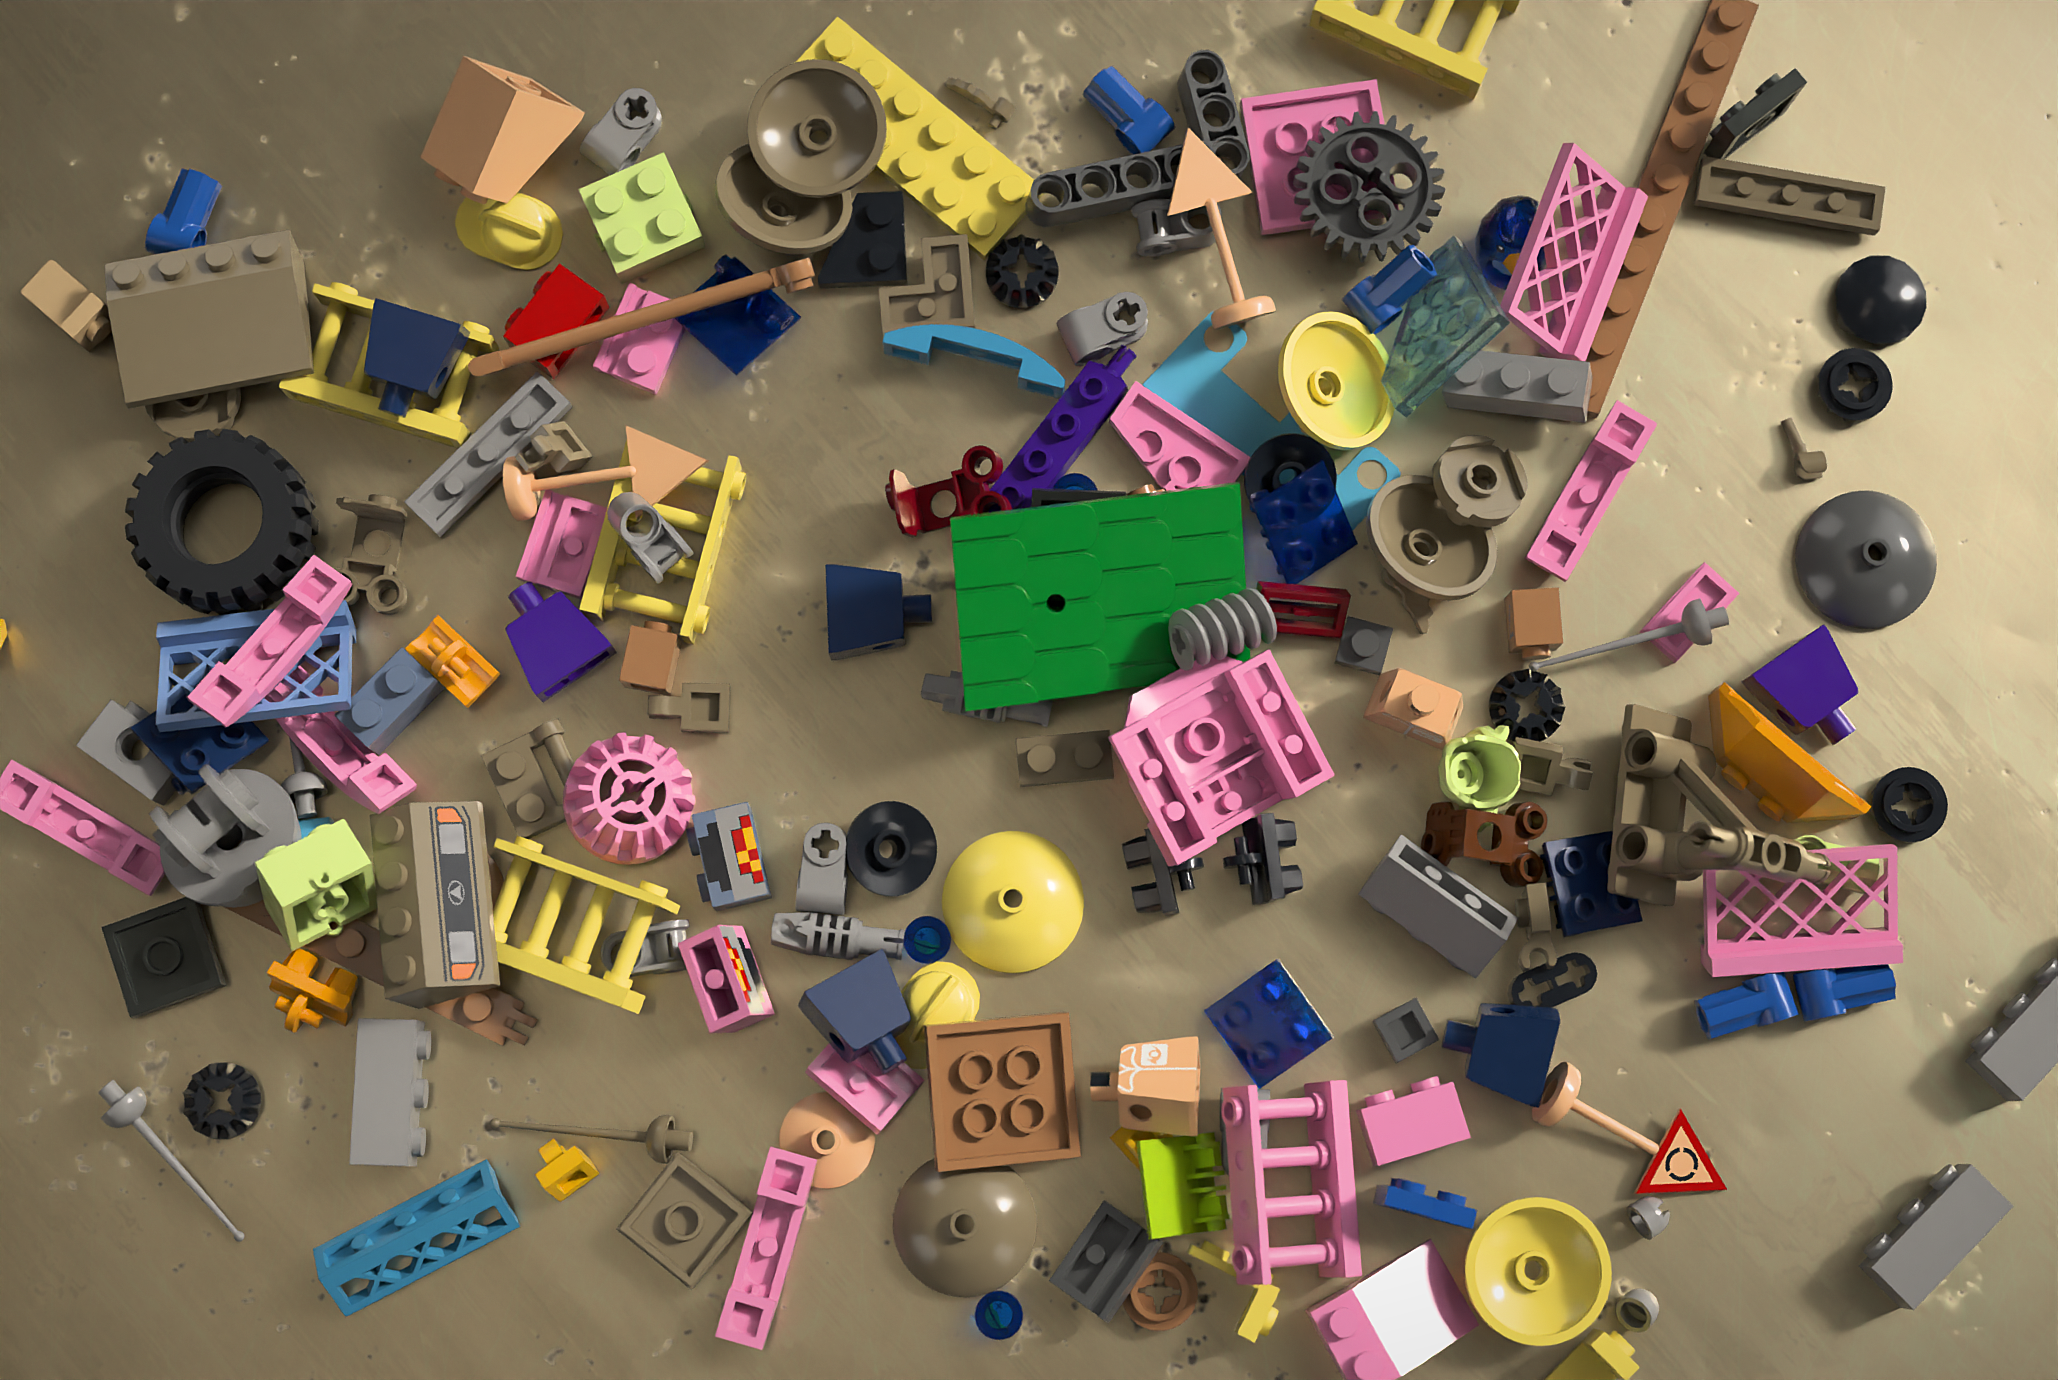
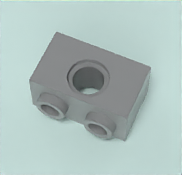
M110 700L76 746L147 798L164 806L176 791L171 783V779L175 776L150 749L141 760L135 761L132 757V747L139 738L131 730V727L149 716L150 713L131 700L126 707Z

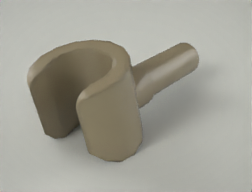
M1792 418L1783 420L1781 424L1795 454L1794 471L1796 476L1804 480L1821 478L1822 472H1825L1827 469L1824 452H1807L1806 445Z

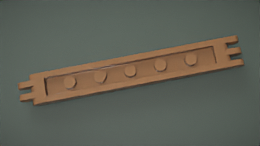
M264 900L243 907H224L282 936L265 908ZM355 919L343 925V931L339 935L329 936L325 934L303 946L384 987L380 932L378 929ZM336 922L329 923L331 930L337 929L338 925ZM495 987L425 1007L502 1046L507 1038L525 1046L529 1037L512 1029L516 1020L531 1028H534L537 1019L521 1012L525 1002Z

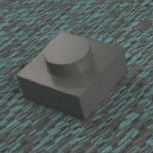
M1347 616L1334 663L1380 675L1393 628Z
M1417 998L1372 1021L1395 1063L1404 1060L1439 1040Z

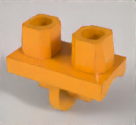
M439 615L432 620L418 638L405 648L467 708L501 675Z
M301 948L292 951L282 964L273 961L267 971V976L271 977L269 989L280 995L274 1008L287 1014L284 1028L293 1033L297 1032L303 1023L319 1028L324 1017L346 1027L353 1016L352 1000L358 987L357 976L345 969L335 967L325 985L315 981L311 977L319 966L318 958Z

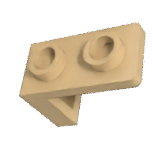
M48 260L21 289L22 295L88 352L104 340L112 330L108 306L54 260Z

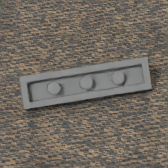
M537 371L404 502L441 537L503 476V466L506 458L516 456L518 453H524L531 449L533 445L530 442L532 440L530 436L541 425L558 422L572 408L571 403Z

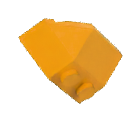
M1722 683L1709 694L1713 752L1716 763L1723 768L1721 775L1739 790L1746 788L1759 799L1758 807L1767 816L1775 821L1783 819L1786 823L1844 820L1864 815L1872 807L1745 701L1728 684Z

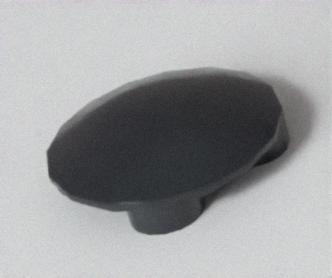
M1888 255L1868 256L1854 262L1841 275L1835 291L1836 310L1839 314L1838 324L1840 328L1848 334H1854L1856 337L1873 344H1892L1905 340L1921 324L1927 309L1926 289L1918 273L1904 261Z

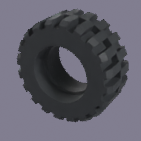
M207 429L196 431L194 433L195 441L190 443L182 436L169 442L172 451L165 456H162L157 451L147 461L153 466L147 476L141 473L137 474L132 486L139 490L137 498H127L125 513L133 518V523L125 525L126 540L135 546L131 555L137 566L145 570V577L157 588L182 605L185 604L193 610L204 614H209L211 611H215L219 615L238 613V609H244L247 612L259 611L263 609V600L267 598L272 599L274 602L280 600L285 596L282 587L301 570L299 567L303 559L310 560L316 550L310 539L311 535L315 536L319 533V520L312 515V510L316 508L312 493L305 487L306 481L276 449L270 448L263 440L252 435L245 438L236 430L223 429L220 432V436H216ZM231 483L246 485L258 495L262 503V523L254 542L238 557L227 562L205 564L196 560L187 551L183 534L185 520L190 508L201 495L214 487Z

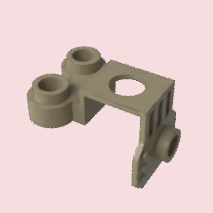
M371 494L368 497V501L350 499L348 497L337 498L336 504L341 509L351 511L358 517L351 558L344 557L342 568H335L337 572L352 583L350 592L344 600H346L348 607L358 601L361 593H366L369 604L379 613L391 615L399 612L407 602V590L403 583L392 575L396 574L405 525L404 518H407V512L402 507L396 506L397 500L388 496ZM374 530L386 532L391 540L389 550L381 556H371L364 548L365 537ZM388 589L396 590V600L391 604H383L381 600L383 592Z

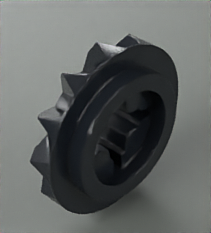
M1020 234L1008 240L1002 239L1000 244L989 253L985 276L990 291L999 301L1011 307L1029 308L1042 303L1052 294L1058 282L1059 267L1054 251L1050 250L1040 238L1033 239ZM1021 254L1024 255L1027 266L1035 268V272L1028 273L1025 288H1020V281H1018L1016 273H1009V268L1017 266V260H1019V255Z
M1849 348L1835 353L1825 362L1817 376L1819 379L1817 396L1822 397L1827 405V412L1837 414L1844 421H1866L1880 413L1886 407L1892 395L1893 381L1887 365L1876 354L1865 349ZM1848 373L1853 375L1855 381H1871V383L1859 391V399L1855 397L1852 391L1839 390L1849 380Z
M1529 668L1510 672L1504 676L1493 688L1489 699V713L1495 728L1501 725L1508 726L1509 734L1507 739L1513 742L1515 737L1539 742L1549 738L1561 725L1566 708L1563 703L1561 688L1556 686L1548 674L1534 672ZM1536 690L1538 693L1534 706L1544 716L1530 713L1518 723L1516 720L1519 717L1518 713L1521 706L1515 702V698L1518 696L1525 699Z
M1914 767L1895 769L1882 776L1877 786L1871 792L1873 797L1870 812L1874 815L1879 830L1886 832L1895 841L1916 843L1928 839L1942 827L1946 819L1948 810L1946 793L1940 782L1933 775L1922 769ZM1903 792L1908 794L1910 800L1926 801L1925 805L1919 806L1918 809L1912 811L1913 819L1908 818L1906 811L1892 810L1891 806L1903 800Z
M233 1063L209 1064L192 1075V1080L183 1092L185 1106L183 1114L188 1118L193 1126V1130L210 1139H230L244 1133L255 1122L261 1107V1092L256 1079L245 1068ZM235 1085L230 1091L231 1095L227 1101L236 1114L218 1109L214 1113L207 1115L214 1103L213 1098L210 1096L211 1093L207 1089L224 1092Z

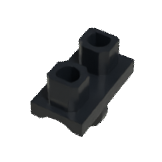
M1274 813L1259 814L1257 817L1243 822V837L1234 838L1236 855L1223 858V866L1225 869L1238 868L1240 885L1250 884L1252 904H1266L1283 899L1286 894L1301 890L1303 888L1301 869L1298 865L1281 866L1279 849L1295 846L1297 840L1295 823L1289 820L1275 819Z
M1149 828L1145 829V836L1134 838L1122 844L1128 870L1152 865L1156 882L1131 887L1136 912L1155 913L1162 911L1165 916L1179 913L1171 875H1178L1181 891L1195 889L1191 871L1204 868L1203 858H1192L1179 865L1168 866Z

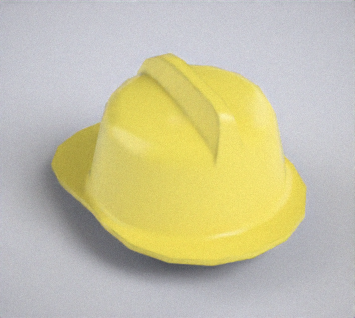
M517 192L508 203L488 198L486 204H481L465 197L457 209L455 220L457 235L467 249L479 256L512 268L532 270L541 268L552 261L561 248L563 230L560 219L551 207L530 196Z
M935 962L923 966L909 979L901 990L910 1013L911 1021L906 1030L896 1036L895 1040L907 1058L904 1063L911 1069L927 1068L924 1025L974 1020L979 1010L980 993L974 978L964 968L950 962Z

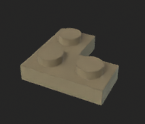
M967 234L921 238L925 284L879 288L883 336L885 333L917 325L941 324L975 328Z

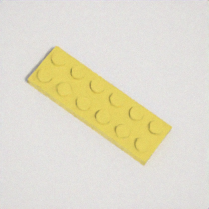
M837 16L796 62L811 59L835 61L854 69L873 86L882 102L887 126L885 147L874 169L900 191H903L906 196L953 235L967 234L969 248L985 261L989 257V253L1000 244L1002 239L1007 237L1027 214L1025 204L1034 179ZM1044 193L1037 196L1038 200H1040Z

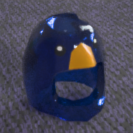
M1517 195L1501 199L1482 218L1475 238L1476 262L1484 277L1492 285L1504 290L1507 289L1512 275L1503 274L1492 263L1493 260L1502 263L1513 274L1540 204L1539 201L1529 196ZM1544 246L1540 248L1537 256L1539 271L1543 270L1546 266Z

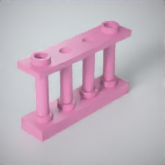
M1347 1080L1304 1083V1098L1258 1100L1257 1085L1223 1088L1224 1100L1221 1106V1114L1226 1126L1234 1235L1232 1263L1237 1276V1285L1272 1284L1270 1268L1318 1264L1319 1277L1362 1276ZM1307 1118L1308 1146L1261 1149L1259 1120ZM1298 1166L1311 1167L1312 1195L1265 1198L1263 1169ZM1314 1215L1316 1244L1269 1248L1267 1218Z

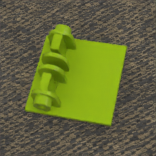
M1214 1132L1201 1133L1198 1136H1178L1136 1141L1149 1239L1227 1229L1226 1219L1231 1218L1230 1214H1228L1226 1195L1216 1196V1191L1227 1190L1226 1185L1215 1186L1214 1176L1225 1175L1224 1170L1213 1171L1214 1166H1222L1219 1147L1221 1142L1215 1141Z

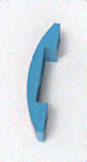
M941 324L905 327L884 334L882 341L884 354L929 365L933 348L1017 369L1019 370L1018 388L1057 399H1060L1065 391V379L1054 367L1031 350L997 334L965 326Z

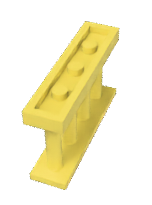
M1317 0L1312 11L1309 26L1473 100L1488 68L1480 65L1478 57L1499 12L1503 8L1515 13L1520 0H1485L1462 51L1453 53L1439 47L1436 39L1455 0H1435L1420 33H1415L1414 35L1397 28L1395 23L1405 0H1384L1379 13L1372 16L1355 9L1354 0Z
M331 282L330 287L315 283L312 293L322 305L328 306L312 352L314 373L281 379L279 388L289 399L457 449L465 443L471 433L460 422L461 416L457 413L471 374L468 369L469 362L476 358L478 351L489 354L499 350L492 335H489L490 330L480 324L463 321L462 325L470 331V335L451 371L440 407L434 408L433 413L415 409L417 404L413 401L415 393H413L406 418L398 417L379 410L381 398L371 396L373 391L369 389L372 379L365 375L364 371L370 327L351 382H345L344 387L327 383L329 378L325 376L346 312L371 319L374 300L357 296L358 291L345 284Z
M627 439L619 467L630 466ZM728 456L724 472L701 467L683 481L719 490L712 517L658 503L653 506L671 526L707 535L700 561L682 557L666 571L667 573L695 579L688 606L621 590L620 585L614 583L619 565L624 567L627 563L641 565L632 555V550L611 526L606 511L579 608L586 618L604 622L606 611H613L616 607L682 624L681 638L685 643L694 645L696 634H704L708 624L710 607L704 606L731 505L733 499H741L745 488L747 474L741 472L742 467L738 457ZM631 477L615 480L609 504L619 494L633 492ZM635 511L627 517L626 527H630L631 521L638 522L642 515L637 519Z
M516 836L514 844L497 838L493 847L514 856L493 908L498 962L639 1014L646 996L630 990L633 980H630L629 977L656 907L678 914L680 905L666 899L668 890L641 880L639 887L636 888L541 854L543 845L520 836ZM534 863L555 872L528 941L522 940L521 946L518 949L505 944L508 935L504 932L530 866ZM573 878L596 885L570 955L569 957L564 955L561 964L547 959L550 950L546 949V945ZM618 893L638 900L612 970L611 972L606 971L602 980L588 974L591 965L587 964L613 895Z

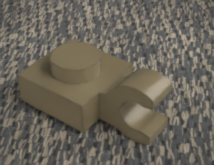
M565 421L541 425L530 436L532 439L530 442L533 447L515 456L527 473L537 470L544 464L555 469L557 473L581 469L593 457Z
M682 683V697L648 695V715L650 719L681 718V732L729 733L730 684Z
M1515 737L1513 747L1517 751L1521 762L1520 790L1552 796L1555 783L1576 789L1589 790L1593 771L1590 770V761L1579 758L1562 759V746Z
M1546 883L1526 884L1522 893V899L1515 900V911L1518 918L1517 925L1519 928L1526 927L1528 941L1520 951L1518 958L1519 966L1523 972L1529 971V954L1537 951L1546 957L1547 969H1553L1557 961V953L1552 945L1550 936L1552 928Z

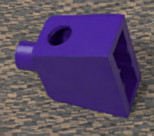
M527 582L516 588L508 596L520 617L508 624L505 630L533 692L542 702H545L617 653L608 639L561 591L544 600L533 583Z
M1825 625L1804 637L1742 681L1745 688L1795 735L1817 724L1830 743L1835 745L1856 730L1840 706L1859 693L1858 687Z

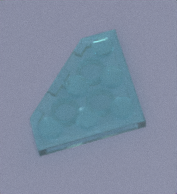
M1454 235L1430 255L1429 259L1434 264L1438 275L1408 301L1381 379V383L1394 408L1405 417L1409 416L1510 324L1466 245Z

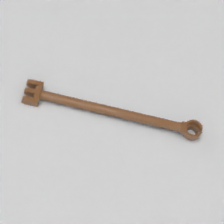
M810 257L518 346L473 358L468 364V369L474 376H485L785 285L787 294L813 286L811 277L815 276Z

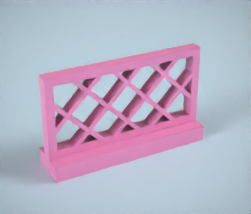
M1575 143L1562 144L1498 312L1541 345L1539 353L1544 357L1586 361L1648 196L1639 188L1624 187ZM1574 163L1577 167L1579 184L1571 188L1569 173ZM1600 185L1602 188L1596 201L1594 188ZM1581 194L1584 216L1576 219L1573 197ZM1560 204L1563 226L1555 229L1553 214L1556 206ZM1586 226L1580 243L1578 229ZM1565 236L1568 258L1560 261L1557 239ZM1544 246L1547 268L1539 271L1537 256L1540 248ZM1570 268L1569 274L1564 284L1562 271ZM1549 278L1552 299L1544 303L1540 282ZM1527 289L1531 310L1523 313L1517 307L1524 290ZM1554 310L1549 326H1547L1546 313Z
M1894 844L1806 850L1826 855L1829 861L1841 870L1823 891L1813 883L1798 878L1793 882L1786 883L1774 895L1759 882L1762 876L1739 871L1746 879L1726 898L1716 889L1717 870H1703L1704 944L1700 945L1701 964L1712 977L1903 963V944L1898 940L1897 847ZM1884 858V873L1870 888L1854 875L1867 859ZM1852 860L1846 867L1839 862ZM1850 878L1865 893L1845 912L1830 898ZM1803 882L1818 896L1798 916L1783 901ZM1755 885L1771 900L1751 920L1735 905ZM1883 889H1884V900H1882V899L1878 896V894H1879ZM1716 897L1721 902H1723V904L1718 909L1716 906ZM1874 899L1884 908V927L1863 928L1854 919ZM1827 903L1842 918L1829 931L1816 932L1807 922ZM1779 906L1795 921L1781 935L1769 936L1759 926ZM1730 910L1747 923L1735 938L1717 940V924ZM1850 924L1854 928H1856L1851 930H1845ZM1802 928H1804V929H1805L1807 932H1809V933H1798V932H1799ZM1755 931L1760 935L1758 937H1750Z

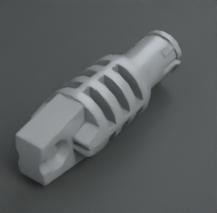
M951 671L950 677L925 674L921 690V697L923 699L942 703V711L1000 723V721L1005 722L1007 717L1047 727L1053 699L1036 703L965 711L962 672Z
M815 912L775 913L771 929V945L806 955L847 960L858 958L859 954L871 955L882 949L886 957L901 960L905 930L862 926L863 921H859L855 917Z

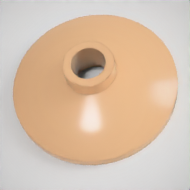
M820 1092L803 1098L790 1109L780 1129L779 1146L782 1150L817 1159L811 1186L830 1189L846 1185L863 1173L873 1156L875 1133L828 1092ZM825 1130L832 1132L835 1136L834 1146L827 1150L820 1148L817 1143L818 1135Z

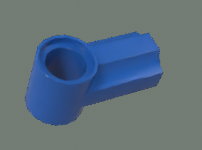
M1112 65L1107 69L1101 70L1083 91V96L1114 127L1117 138L1132 155L1151 151L1175 129V124L1167 111L1154 99H1145Z
M181 169L164 213L157 214L148 228L145 240L147 252L161 254L206 245L207 232L205 227L222 185L204 173L193 169Z
M1408 245L1376 275L1368 276L1353 287L1343 297L1342 301L1356 319L1367 326L1371 334L1374 333L1376 335L1399 317L1403 312L1401 307L1418 294L1438 274L1435 271L1434 264L1424 252L1417 249L1414 245Z
M1888 964L1840 969H1817L1793 975L1804 1022L1844 1014L1846 1009L1896 999V982L1893 970Z
M1784 972L1766 973L1742 981L1743 985L1722 990L1695 1000L1696 1015L1707 1039L1719 1037L1756 1024L1757 1027H1761L1799 1015Z

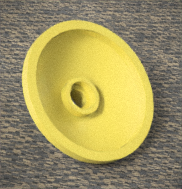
M1338 312L1314 314L1303 319L1290 330L1280 350L1278 378L1284 402L1296 423L1311 438L1330 448L1341 450L1355 449L1376 440L1391 422L1397 399L1394 369L1379 339L1374 333L1371 334L1367 326L1360 321Z
M1021 831L994 833L977 840L967 847L951 866L945 879L942 893L943 917L954 943L973 962L987 969L1002 973L1029 972L1054 961L1068 948L1076 936L1084 909L1081 880L1076 868L1067 855L1047 839ZM1009 891H1017L1022 896V903L1016 908H1010L1004 903V896Z
M1541 1197L1522 1198L1498 1207L1479 1224L1471 1237L1465 1255V1284L1475 1310L1494 1331L1522 1344L1547 1346L1559 1344L1576 1337L1585 1331L1599 1316L1607 1301L1611 1286V1260L1600 1232L1579 1210L1555 1199ZM1529 1261H1535L1540 1266V1274L1532 1280L1528 1279L1524 1273V1267Z

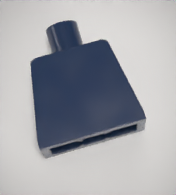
M375 298L364 371L365 375L371 379L386 384L378 409L406 418L413 393L436 399L469 338L470 331L459 323Z
M835 564L825 565L828 651L831 661L904 646L905 623L932 622L931 594L903 595L901 573Z
M882 949L804 991L798 1007L844 1061L850 1063L869 1052L881 1073L885 1074L907 1060L895 1037L906 1030L911 1017L886 954Z
M1483 1003L1479 1006L1475 1026L1447 1020L1441 1048L1467 1054L1465 1077L1470 1081L1531 1107L1539 1108L1561 1022L1559 1010L1548 1007Z

